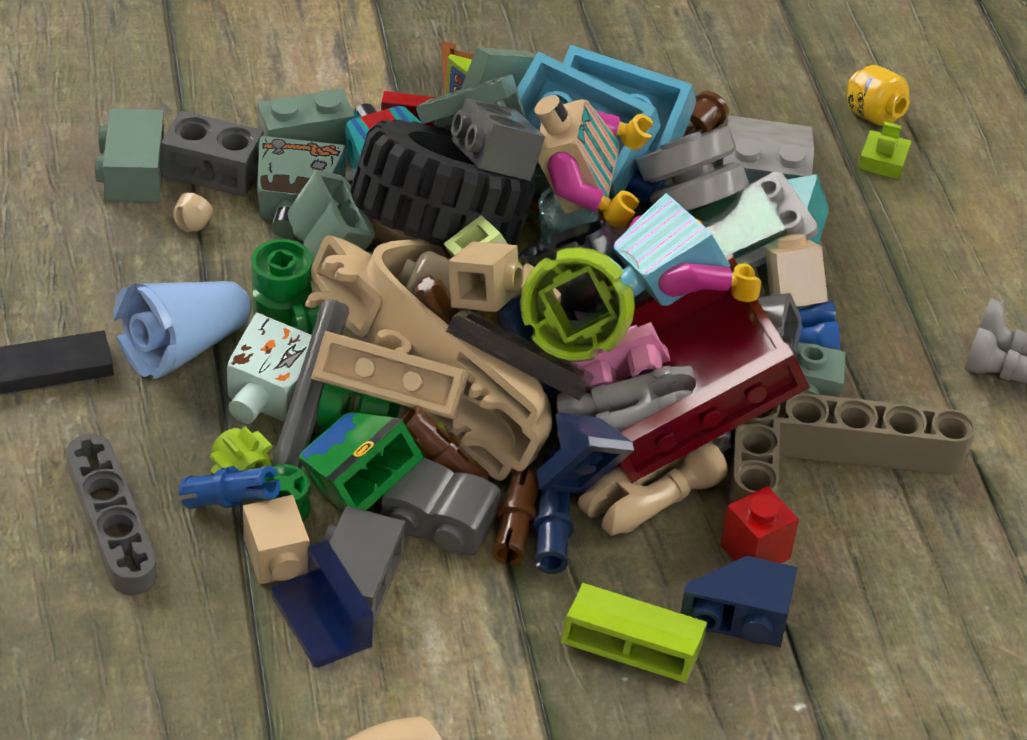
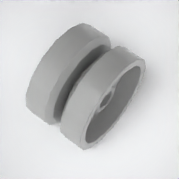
M729 126L703 134L699 131L661 145L662 149L635 159L643 181L653 183L672 177L673 183L653 191L649 199L652 206L667 193L688 211L737 193L750 186L743 164L732 162L713 167L712 162L732 154L736 149Z

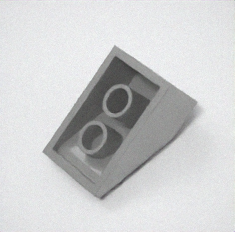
M728 115L726 126L730 127L736 149L732 154L722 158V165L732 162L743 164L749 184L773 172H781L787 180L812 175L814 140L811 126Z

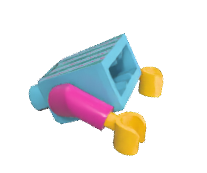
M667 193L642 216L634 218L628 230L615 242L614 250L626 267L623 269L624 273L621 276V280L624 284L632 286L634 298L646 290L661 306H668L691 292L702 289L727 291L730 287L732 296L739 301L752 302L759 298L761 280L758 277H754V269L750 265L742 263L734 268V272H732L729 268L731 265L712 233L702 225L700 220L690 215Z

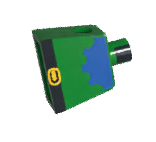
M349 412L341 416L324 432H313L309 445L300 453L299 459L317 490L342 511H344L346 506L366 511L423 459V456L403 420Z

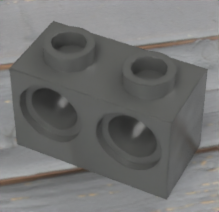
M466 97L462 110L456 112L451 126L452 141L479 169L531 181L545 136L516 109Z
M180 110L160 143L162 177L246 197L258 176L260 137L264 136V130Z

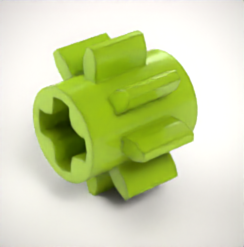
M246 426L242 427L241 430L238 428L229 429L223 432L212 446V453L209 457L216 464L210 471L215 474L218 470L225 467H235L241 471L271 466L273 460L267 452L273 446L259 430L252 434Z

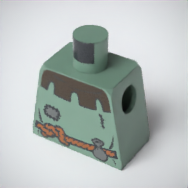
M269 136L260 137L257 186L260 217L265 221H273L271 228L276 235L283 238L295 237L292 230L293 227L288 219V210L315 170L341 175L345 178V145Z

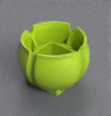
M583 247L565 248L557 252L555 260L549 258L541 260L529 273L523 285L520 299L521 318L525 325L532 326L534 332L531 338L535 344L546 353L558 359L572 362L596 359L598 351L601 349L607 352L613 350L627 334L635 309L632 286L622 282L621 276L624 271L620 265L599 251ZM588 271L609 312L573 329L553 289Z

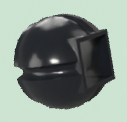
M597 220L551 235L552 243L550 245L545 244L543 241H538L518 255L523 267L526 263L535 267L544 258L555 260L559 250L583 247L599 251L609 256L622 269L626 268L614 250L615 242L620 236L611 227L609 220H605L604 224L602 220ZM588 271L556 287L561 293L560 305L568 320L579 321L606 308Z

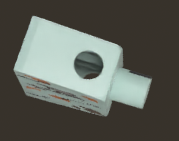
M259 313L253 316L227 365L228 396L232 399L229 403V411L235 419L242 423L250 424L262 412L280 421H285L312 335Z

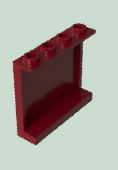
M732 253L725 257L731 265L729 268L734 272V268L738 264ZM730 287L727 291L702 289L691 292L668 306H661L652 296L635 305L630 327L634 325L640 327L651 322L662 344H665L669 352L670 361L662 363V367L691 366L694 370L696 387L693 390L694 393L620 432L633 442L634 451L623 459L620 464L631 483H634L810 388L789 345L783 342L758 300L752 302L739 301L732 296ZM577 374L585 392L590 393L588 388L580 378V376ZM630 375L617 380V382L627 380L633 377Z

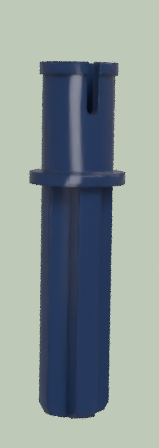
M553 447L549 450V454L543 457V465L560 450L559 447ZM541 490L539 516L536 517L533 523V530L538 537L535 556L536 567L544 573L557 574L567 568L568 539L574 532L573 521L569 517L571 492Z

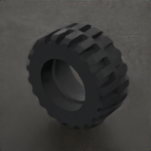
M394 119L393 121L381 120L368 130L351 184L352 198L359 210H364L367 216L381 221L383 225L391 229H397L404 232L407 236L415 239L420 238L437 246H444L447 240L482 215L502 234L507 244L516 245L518 243L537 186L534 173L531 181L479 169L452 141L451 131L445 128L421 125V123L414 121L405 122L404 120Z

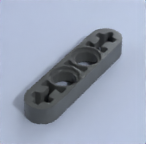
M84 434L76 437L69 443L67 448L69 474L109 580L113 587L123 594L135 595L146 592L155 584L157 579L155 553L113 447L109 440L101 435ZM92 456L95 461H98V470L91 472V467L86 457ZM101 488L113 489L118 493L114 498L105 501L96 500L91 497L94 491ZM118 524L127 525L132 529L128 535L118 538L105 534V530ZM132 553V560L139 571L131 572L129 567H125L124 556Z

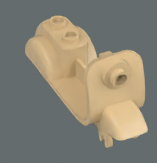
M330 235L325 236L311 266L312 279L321 292L311 293L307 298L305 306L316 308V306L321 307V304L329 299L337 300L349 307V315L342 336L467 370L469 377L456 421L430 413L427 414L435 423H444L447 433H454L461 440L460 446L485 468L494 479L501 481L513 469L523 471L537 458L552 427L551 404L536 375L514 356L490 345L466 341L397 280L407 258L416 262L418 257L426 251H432L445 257L446 254L443 247L431 244L423 239H405L380 244L371 255L359 246L344 239Z

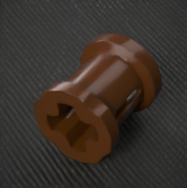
M712 91L700 92L695 97L696 105L689 120L691 123L687 126L683 137L699 131L703 134L711 131L714 126L722 125L729 114V109L724 99ZM717 110V113L713 116L712 113Z

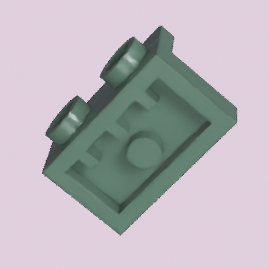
M512 74L427 100L416 107L421 125L433 121L434 126L445 128L448 131H451L453 118L458 110H462L466 97L516 109L522 116H525Z

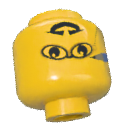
M870 65L853 74L847 84L846 95L849 109L856 116L875 125L883 126L884 122L894 123L906 113L909 107L910 91L908 82L903 76L882 66Z

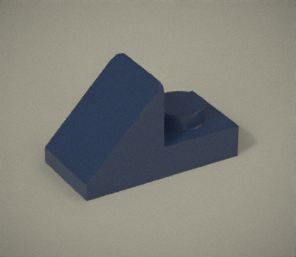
M558 413L556 421L561 449L537 470L539 489L583 494L634 451L633 442L601 418Z

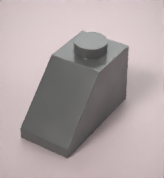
M346 506L338 525L330 524L326 531L323 542V554L329 555V578L362 629L372 631L404 555L405 521Z

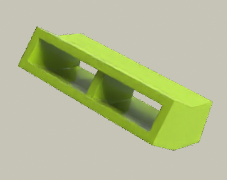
M582 583L575 601L566 615L560 643L687 683L704 642L707 622Z

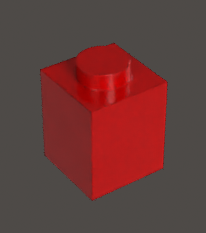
M767 486L727 505L720 546L734 561L749 556L783 563L791 559L799 518Z

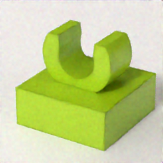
M884 122L882 133L870 130L860 157L858 169L900 180L912 142L911 140L899 137L901 125Z

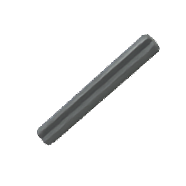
M329 299L321 304L273 457L272 467L283 464L297 466L300 469L302 467L299 456L309 445L325 384L311 379L325 331L342 335L349 315V307L337 300Z

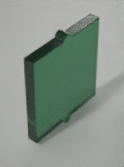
M759 182L690 214L695 219L700 220L702 225L712 233L724 255L732 253L735 259L788 235L777 215L779 212L777 204L775 202L770 203Z

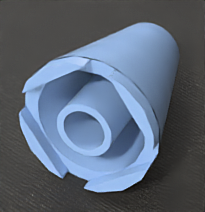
M233 281L137 283L122 288L116 296L113 314L114 321L122 318L124 334L118 335L117 339L127 362L139 375L143 377L152 375L154 376L153 379L168 375L245 326L249 320L252 305L248 293Z

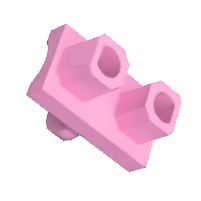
M650 322L640 327L637 325L629 327L625 337L610 352L601 349L598 351L596 359L582 362L571 361V365L589 392L592 393L593 387L616 383L617 380L630 375L634 378L661 368L662 363L670 361L667 347L665 344H662Z

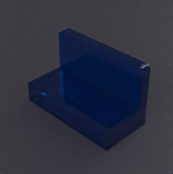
M324 540L308 546V573L273 586L272 598L312 665L319 668L373 647L374 613L329 542Z

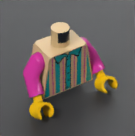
M550 95L540 100L536 104L534 112L541 121L539 131L545 136L538 162L564 212L567 214L582 209L596 212L598 208L603 211L605 219L609 220L612 226L621 227L627 224L635 215L634 210L639 205L638 199L632 193L624 190L620 191L612 200L608 198L620 146L615 136H620L623 144L629 149L637 150L652 138V135L646 133L653 126L652 119L646 115L638 114L626 124L620 122L618 116L596 111L587 100L580 99L563 104L556 95Z

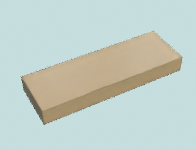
M325 331L311 379L413 409L416 405H420L427 413L456 421L469 372Z

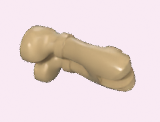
M708 442L634 483H631L620 464L588 488L580 496L578 506L590 518L599 517L606 512L601 525L602 529L610 536L628 533L660 511L686 498L690 490L707 489L720 483L727 476V463L719 448L714 443Z

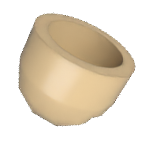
M184 193L175 205L173 218L176 226L184 232L200 231L210 220L213 208L205 198L194 193Z

